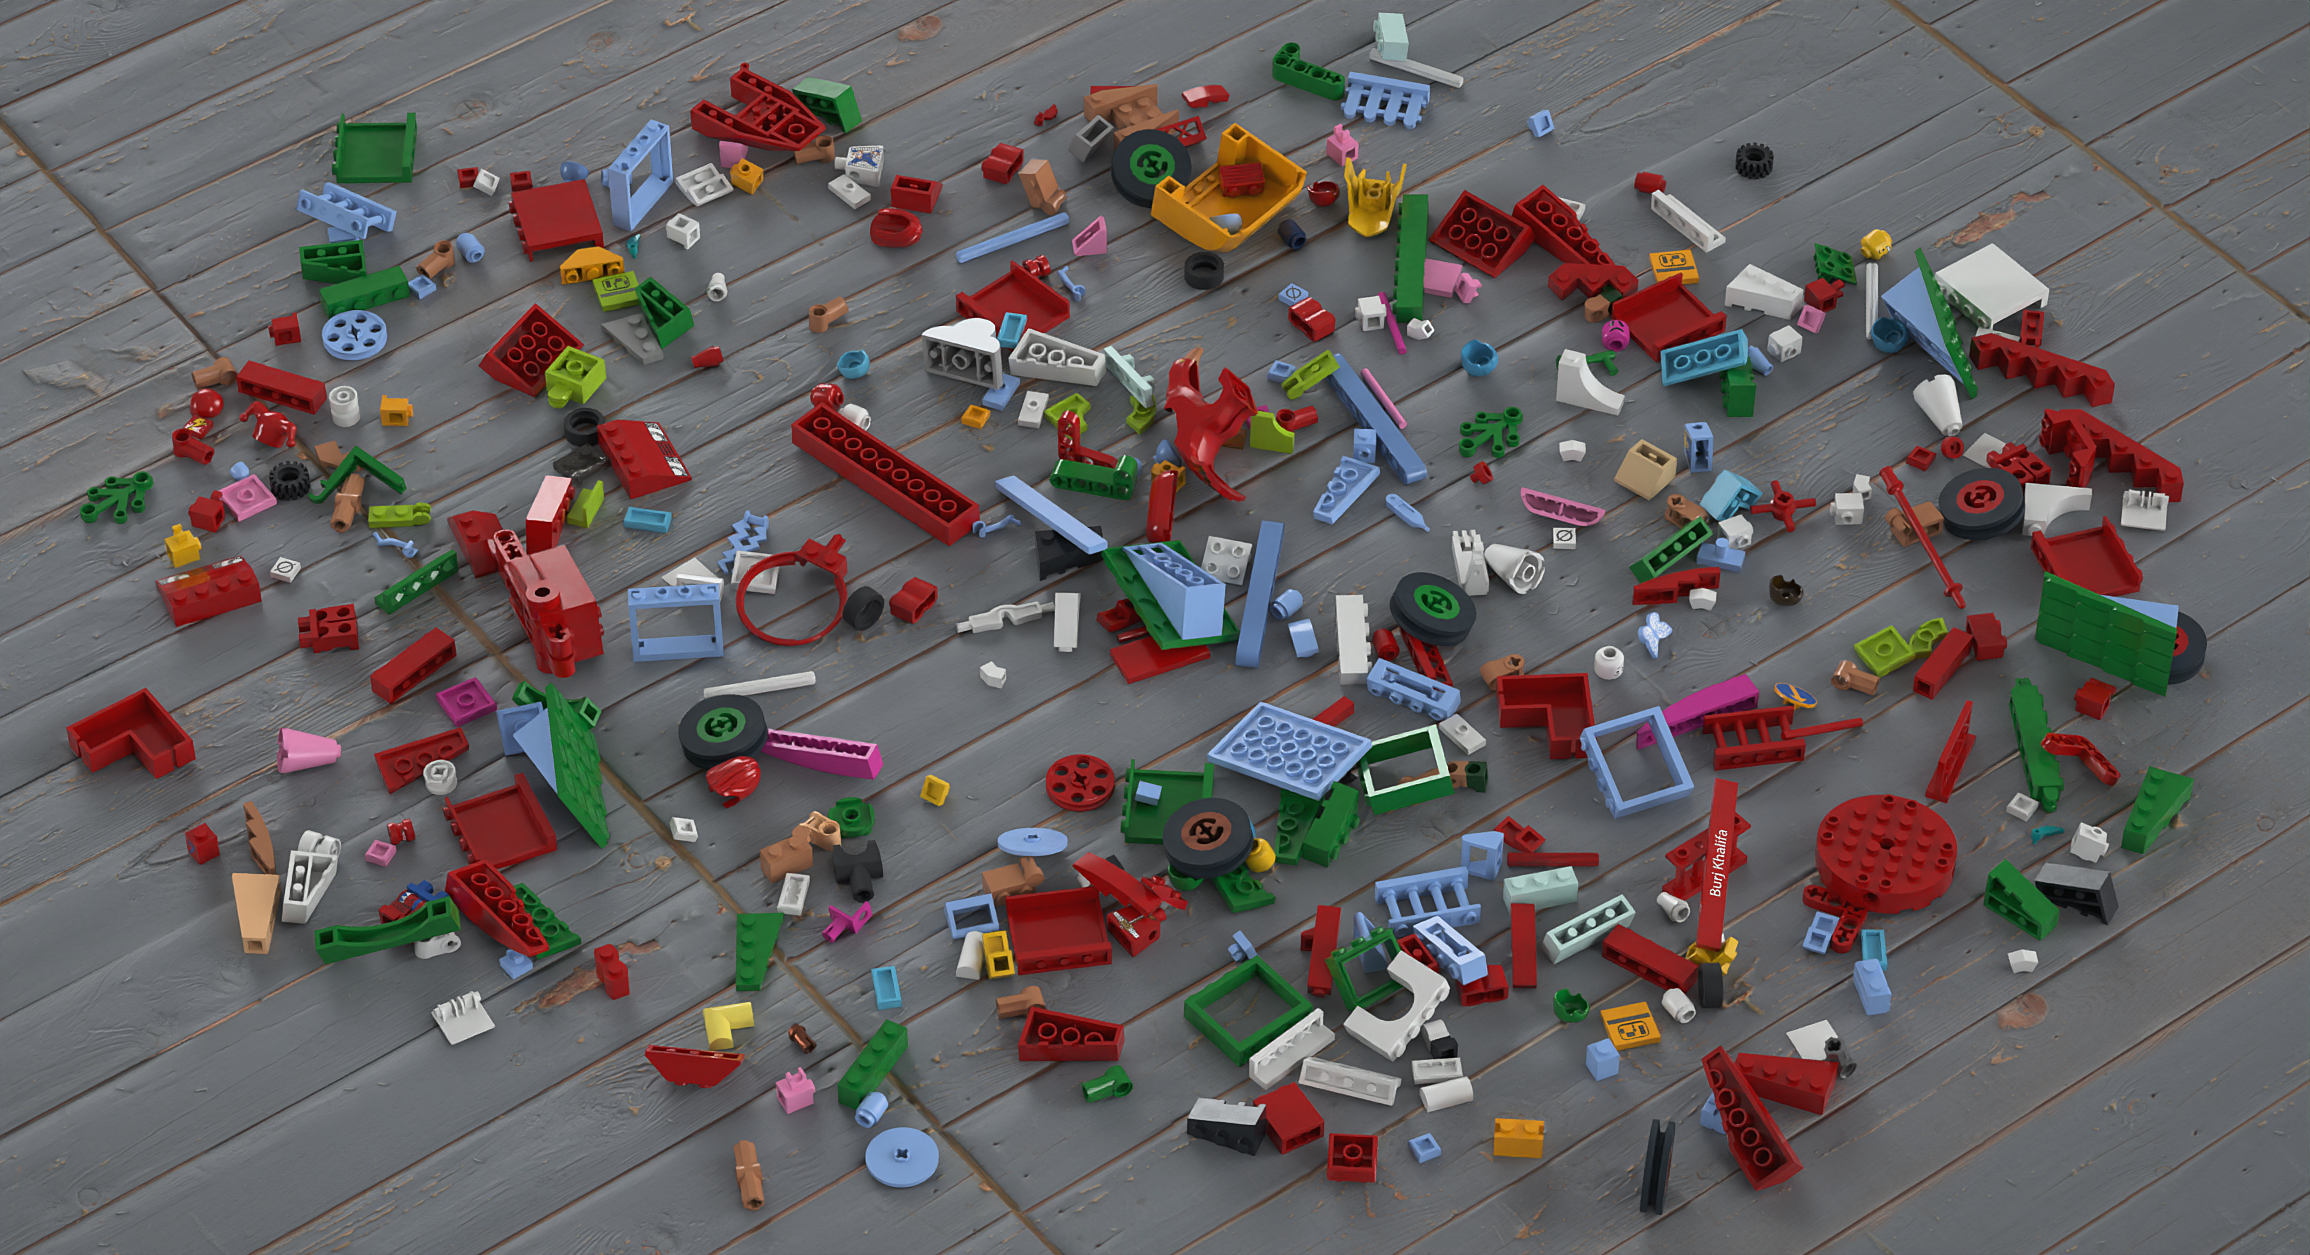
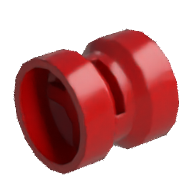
M1044 255L1037 256L1035 260L1028 259L1022 262L1025 270L1036 277L1040 275L1044 277L1050 274V265Z
M410 818L402 820L401 823L396 824L392 822L387 824L388 835L392 845H398L401 841L405 840L407 842L415 840V833Z

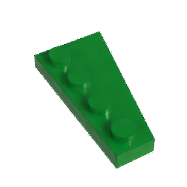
M1281 789L1279 819L1277 821L1278 830L1274 849L1275 863L1297 866L1303 853V841L1314 819H1318L1323 808L1321 805L1325 795L1318 801L1287 789Z
M1243 865L1230 873L1211 878L1232 913L1275 904L1276 897L1271 892L1267 893L1263 889V884L1258 879L1253 880Z
M524 883L514 886L517 898L523 901L526 913H530L534 926L539 928L549 945L548 951L535 955L537 960L581 944V937L576 933H572L569 930V926L564 921H560L549 907L546 908L541 903V899Z
M784 913L737 914L736 991H760L768 969L769 959L773 954L775 941H777L780 926L784 921Z

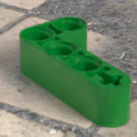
M1289 42L1284 44L1273 57L1272 77L1275 80L1334 101L1341 100L1344 97L1345 77L1339 73L1300 60V46L1297 43Z
M1123 455L1118 459L1117 465L1113 469L1069 460H1058L1054 465L1049 481L1052 486L1059 489L1128 500L1131 498L1137 483V461L1131 456Z

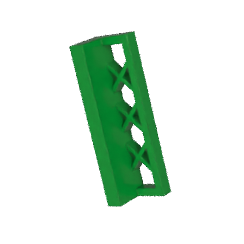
M451 549L375 596V604L390 615L459 571L457 552Z

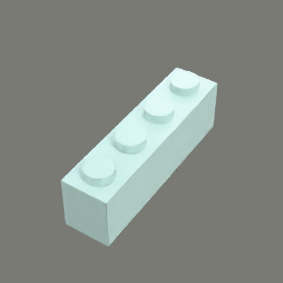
M1622 894L1547 932L1541 947L1552 963L1556 964L1605 939L1618 924L1626 928L1629 927L1636 912Z

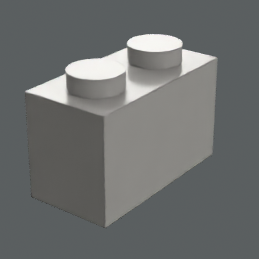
M1097 115L1075 135L1068 151L1084 163L1107 142L1114 127L1100 115Z

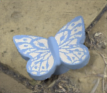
M1652 612L1646 617L1647 625L1639 628L1638 637L1641 643L1646 644L1649 653L1654 659L1658 658L1659 639L1670 635L1672 628L1667 623L1660 622L1658 613Z

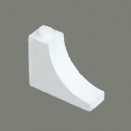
M1565 349L1558 366L1556 401L1618 416L1624 404L1625 395L1606 388L1592 375L1586 362V354Z
M2026 483L2022 535L2032 536L2033 532L2040 530L2045 535L2046 528L2050 522L2058 516L2071 511L2089 510L2092 489Z
M1055 593L1054 647H1059L1060 652H1072V647L1077 648L1081 593Z

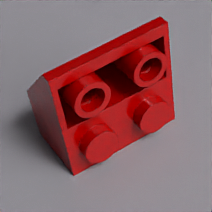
M896 175L891 186V207L932 214L943 184L937 181Z

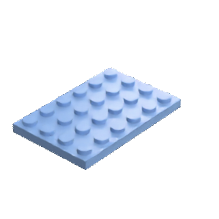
M1260 702L1207 754L1208 762L1319 801L1331 789L1333 781L1338 782L1372 747L1370 739Z

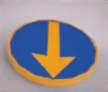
M1777 683L1774 686V691L1784 699L1783 704L1793 703L1794 710L1800 707L1814 708L1817 704V700L1811 694L1799 687L1786 683Z

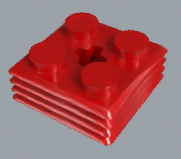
M1330 1133L1327 1180L1375 1183L1378 1136Z

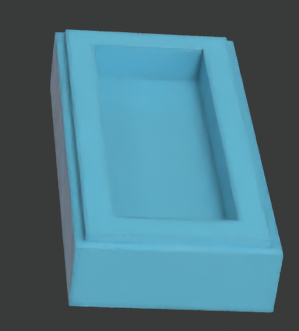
M1005 313L997 337L1000 347L1016 348L1021 340L1027 322V315Z
M628 507L623 524L625 528L667 533L672 519V512Z
M1860 929L1862 961L1876 958L1882 971H1887L1884 930Z
M895 966L871 969L878 1010L902 1007Z

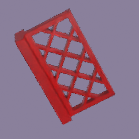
M1966 700L1939 758L1938 766L1926 789L1925 797L1948 803L1976 741V735L1969 734L1973 707L1972 701Z

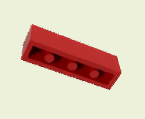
M248 360L236 376L238 392L315 415L327 399L325 383Z
M435 627L370 675L372 692L392 704L457 656L455 640Z
M1618 924L1603 940V958L1666 991L1679 988L1686 994L1697 982L1698 965L1635 933L1629 928Z

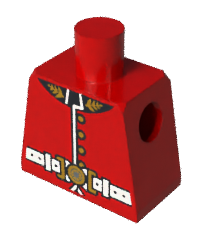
M1131 905L1107 914V930L1132 957H1135L1159 939L1160 923L1166 920V914L1159 907L1145 918Z

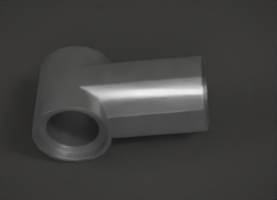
M1830 1037L1825 1041V1061L1839 1062L1837 1075L1841 1079L1851 1076L1856 1070L1857 1064L1851 1059L1844 1040L1840 1037Z

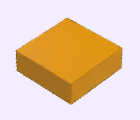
M970 404L961 417V423L982 429L990 417V410Z

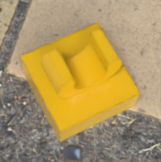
M928 775L925 778L920 797L937 806H941L948 795L950 784L933 775Z

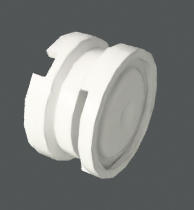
M436 760L425 767L423 775L425 786L429 792L436 795H445L456 788V770L451 762Z

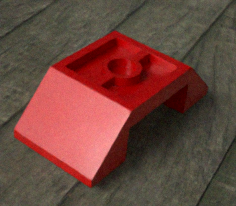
M2049 408L2045 409L2044 417L2041 420L2040 445L2045 448L2049 455L2064 452L2066 457L2070 458L2069 477L2066 480L2068 487L2086 488L2092 477L2096 445L2077 417Z

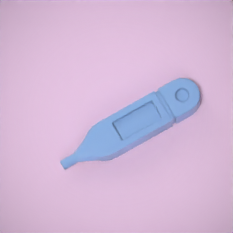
M1396 494L1386 496V507L1408 525L1423 528L1427 532L1430 531L1424 523L1423 516Z

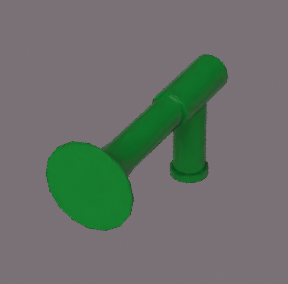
M1614 350L1586 356L1587 364L1603 362L1611 376L1619 372L1618 368L1611 361L1615 359ZM1558 355L1556 358L1557 371L1561 355Z

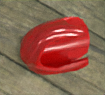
M894 208L879 209L877 216H875L870 226V236L873 243L889 248L909 247L920 241L923 232L917 216L905 210Z
M738 756L712 767L706 773L705 778L709 784L708 789L710 793L715 791L723 797L735 796L722 804L725 808H730L755 791L760 782L761 771L759 764L752 757Z

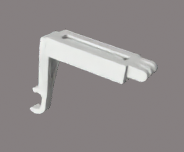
M1462 530L1461 537H1459L1458 531H1453L1452 551L1459 586L1469 596L1487 595L1489 591V578L1480 534L1476 535L1475 530H1470L1469 536L1466 530Z

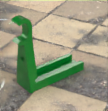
M355 446L327 481L320 480L322 488H325L319 496H314L312 493H308L311 502L315 504L323 503L345 481L346 477H349L357 470L356 466H360L399 494H402L407 488L403 477L358 446Z

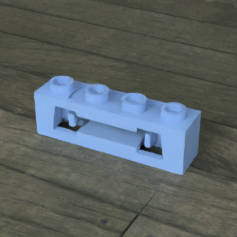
M1381 658L1377 660L1366 678L1368 691L1373 695L1390 699L1397 705L1407 706L1414 712L1427 714L1436 721H1444L1453 716L1461 703L1460 690ZM1387 669H1389V670H1391V671H1394V672H1396V673H1399V675H1397V674H1395V673H1392V672H1390V671H1387ZM1433 687L1436 688V689H1439V690H1441V691H1443V692H1445V693H1441V692H1439V691H1437V690H1434Z
M1439 916L1413 926L1414 934L1418 936L1440 965L1439 967L1445 969L1452 978L1457 979L1461 984L1465 985L1488 975L1485 954Z

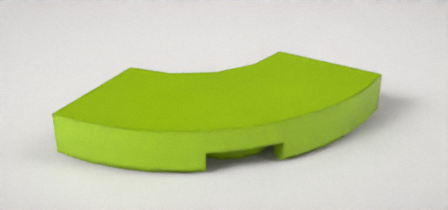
M1153 394V406L1145 408L1133 395L1130 396V403L1134 410L1126 418V423L1139 435L1144 433L1155 420L1156 401Z
M1943 617L1925 622L1911 636L1909 646L1916 653V659L1929 658L1932 654L1933 646L1947 636L1948 631Z

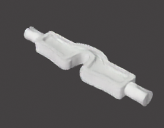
M1037 601L1018 606L1001 605L990 612L970 616L967 622L956 623V629L958 633L972 630V633L997 630L1002 628V618L1004 617L1009 618L1013 625H1019L1041 619L1043 613L1055 611V606L1053 602L1039 605Z

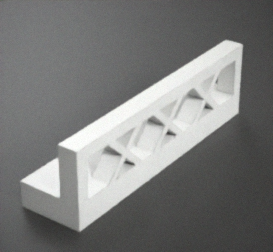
M1659 190L1652 193L1651 209L1707 253L1725 243L1726 238L1671 194L1666 196Z
M1319 1008L1249 1058V1077L1263 1089L1267 1090L1303 1064L1304 1059L1309 1056L1312 1057L1334 1041L1335 1033L1323 1025V1011Z
M1309 1056L1303 1060L1299 1083L1392 1106L1396 1090L1401 1085L1402 1079Z

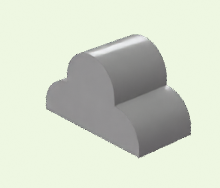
M981 318L966 319L957 323L954 327H933L921 334L926 372L996 390L1003 385L1000 343L996 339L995 325L991 321Z

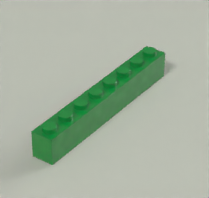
M1403 194V203H1399V215H1402V217H1398V229H1401V231H1397V243H1400V245H1396V257H1399V259H1395V271H1398V273H1394V286L1397 287L1393 288V299L1397 301H1393L1392 312L1397 314V323H1410L1413 318L1423 321L1424 265L1427 251L1429 202L1428 194Z

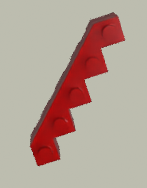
M1993 333L1971 338L1969 357L1977 370L1998 366L2006 379L2026 375L2035 389L2055 384L2063 398L2084 394L2092 407L2112 403L2115 383L2105 369Z
M2059 409V412L2077 417L2096 445L2095 458H2106L2109 473L2131 472L2134 488L2156 487L2157 493H2165V496H2169L2168 502H2181L2184 481L2180 467L2082 409Z

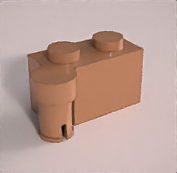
M1031 159L1018 173L1032 208H1042L1046 214L1054 215L1059 210L1063 201L1067 199L1066 192L1058 189V184L1048 160Z
M1930 501L1912 507L1928 538L1942 533L1944 517ZM1893 508L1886 514L1885 520L1891 526L1890 531L1904 547L1920 542L1903 511Z
M798 826L793 829L792 837L760 849L761 869L771 884L784 879L786 873L796 874L813 867L812 847L809 844L811 832L808 827Z
M1026 856L1020 859L1019 863L1022 866V871L1018 863L982 872L983 890L985 894H992L994 907L1006 905V897L1036 893V886L1040 885L1045 877L1042 870L1037 867L1033 856H1028L1029 861H1027Z

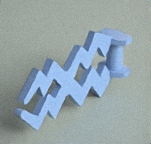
M747 510L743 520L732 524L733 529L738 534L727 538L734 549L722 552L725 559L717 561V564L726 575L729 574L726 565L735 562L736 551L751 552L760 549L758 543L767 541L766 531L769 526V519L766 515L763 518L754 516ZM750 524L760 526L754 528V531L758 534L757 536L750 537L745 531L751 530ZM747 539L750 545L743 546L740 541Z

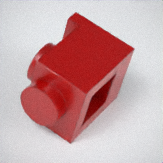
M296 312L292 313V316L271 319L272 325H268L270 338L274 337L276 346L301 342Z

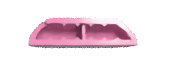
M1521 487V497L1526 508L1541 516L1586 527L1598 523L1606 510Z

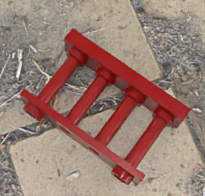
M1794 706L1705 715L1703 735L1713 734L1717 745L1713 755L1714 771L1804 761L1806 749L1804 738L1771 742L1767 727L1780 726L1781 731L1791 730L1790 725L1793 724ZM1758 728L1762 743L1749 745L1745 730ZM1736 731L1740 746L1727 747L1722 732Z
M1735 812L1729 873L1746 864L1748 857L1737 848V839L1740 834L1751 828V824L1737 812ZM1708 828L1665 854V858L1676 867V874L1674 879L1662 886V892H1667L1669 895L1686 901L1702 891L1705 865L1703 857L1706 856ZM1693 864L1692 868L1685 871V868Z

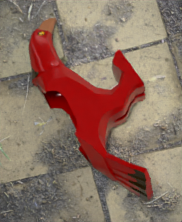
M1196 347L1184 358L1173 362L1169 371L1164 410L1167 412L1174 410L1176 413L1178 432L1174 444L1192 474L1230 501H1244L1246 498L1244 495L1232 489L1215 473L1214 460L1220 447L1226 441L1238 435L1243 423L1250 416L1258 414L1250 387L1226 367L1218 377L1219 382L1223 386L1219 399L1213 404L1207 403L1203 399L1199 386L1198 366L1204 350L1201 347Z

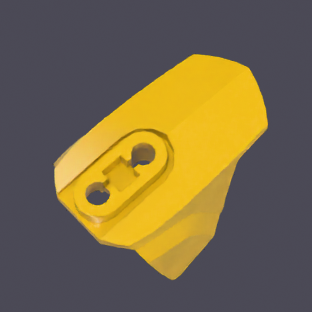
M1346 157L1344 177L1348 189L1349 227L1366 238L1387 230L1396 197L1402 190L1407 164L1402 165L1399 179L1393 184L1391 183L1390 172L1388 171L1386 172V181L1365 179L1366 169H1363L1357 178L1351 158Z

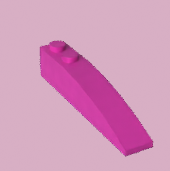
M1744 674L1693 693L1669 706L1662 713L1672 736L1675 737L1703 727L1705 715L1748 711L1757 708L1759 691L1749 677ZM1648 722L1637 731L1636 748L1638 750L1657 743Z
M768 729V738L761 752L813 770L871 780L875 779L884 765L877 744Z

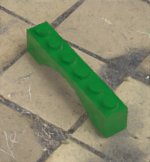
M450 896L428 901L414 913L390 923L364 927L334 925L315 930L316 952L326 965L461 930L459 910Z

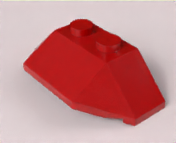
M472 510L448 517L447 521L475 578L496 573L498 571L493 536L497 531L503 530L496 514Z
M649 1044L645 1050L646 1058L667 1081L674 1082L678 1086H686L688 1083L698 1084L700 1088H711L717 1085L741 1065L745 1054L652 1044Z

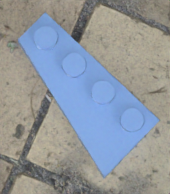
M1342 456L1340 460L1341 465L1334 471L1333 480L1329 481L1326 493L1322 494L1313 511L1314 519L1333 524L1380 475L1379 467Z

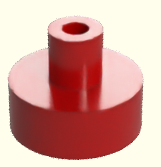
M1947 437L1941 444V452L1946 458H1959L1964 451V444L1958 437Z
M1481 461L1474 465L1475 473L1470 475L1474 483L1480 481L1485 485L1493 480L1492 472L1485 462Z

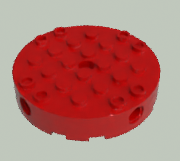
M1891 794L1867 795L1841 803L1824 817L1817 832L1814 863L1815 868L1820 874V880L1825 887L1835 891L1844 901L1846 899V903L1852 902L1855 904V907L1860 909L1866 907L1871 912L1898 914L1900 910L1912 909L1916 911L1927 907L1932 900L1937 897L1941 898L1947 892L1954 877L1957 842L1947 822L1935 811L1916 800Z

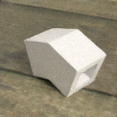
M1413 318L1407 325V336L1417 340L1426 339L1434 332L1428 320L1420 321Z
M1575 440L1559 443L1563 462L1569 460L1581 462L1586 453L1585 443Z
M1856 474L1853 493H1862L1863 501L1871 499L1870 477Z
M1705 588L1690 590L1689 601L1692 609L1703 608L1711 611L1716 603L1717 592Z
M991 661L980 667V677L988 686L1002 688L1006 680V669L996 667Z
M2022 949L2008 953L2013 973L2021 971L2033 972L2038 964L2035 951Z

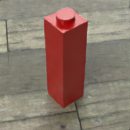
M1953 627L1915 674L1913 691L1933 700L1970 654L1973 635Z
M1318 905L1307 983V993H1312L1315 997H1325L1332 993L1333 977L1325 959L1332 956L1331 952L1337 949L1341 907Z

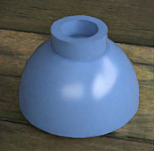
M566 161L560 167L564 183L586 179L589 174L585 166L572 161Z
M1167 439L1162 440L1157 447L1156 455L1153 457L1156 463L1161 464L1166 460L1175 466L1181 465L1182 461Z

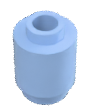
M462 233L458 236L456 240L457 249L466 260L471 263L479 261L483 257L485 249L475 236L469 233Z
M1288 589L1272 602L1270 611L1280 621L1288 619L1303 606V597L1297 590Z
M880 1092L867 1093L856 1110L855 1120L857 1123L865 1128L875 1125L888 1107L886 1097Z

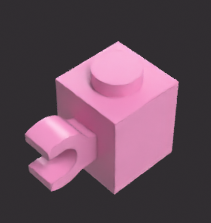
M1339 124L1333 129L1334 135L1327 138L1326 154L1343 167L1346 163V157L1351 158V161L1358 159L1359 143L1350 136L1348 129L1342 130V124Z
M801 1067L798 1068L797 1074L791 1075L790 1072H787L785 1079L776 1082L777 1099L787 1114L814 1104V1084L811 1079L807 1080L806 1074Z

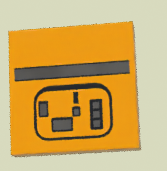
M1691 250L1649 253V261L1656 283L1680 272L1683 274V285L1699 283V275Z
M1646 1001L1600 1011V1017L1608 1037L1617 1051L1658 1043L1661 1040L1660 1033Z

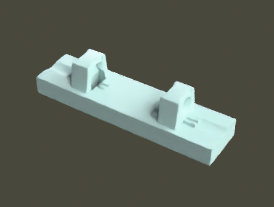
M1112 346L1104 348L1107 369L1145 408L1153 406L1152 391L1155 390L1154 378L1151 375L1141 377L1134 370V358L1130 354L1120 356Z

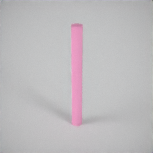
M1367 368L1363 369L1361 375L1399 428H1405L1407 423L1369 370Z

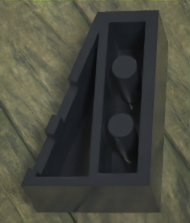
M1101 526L1088 527L1103 538ZM1055 530L1035 531V551L1040 581L1045 580L1046 576L1057 572L1059 575L1066 573V569L1075 566L1081 568L1104 560L1102 551L1089 555Z
M2045 862L2035 879L2036 888L2053 904L2065 909L2069 906L2080 910V915L2085 917L2089 914L2102 919L2101 923L2109 924L2119 907L2109 871Z
M1198 1098L1187 1118V1134L1243 1154L1255 1156L1266 1136V1104L1250 1107L1247 1106L1246 1102L1230 1105L1226 1104V1100Z

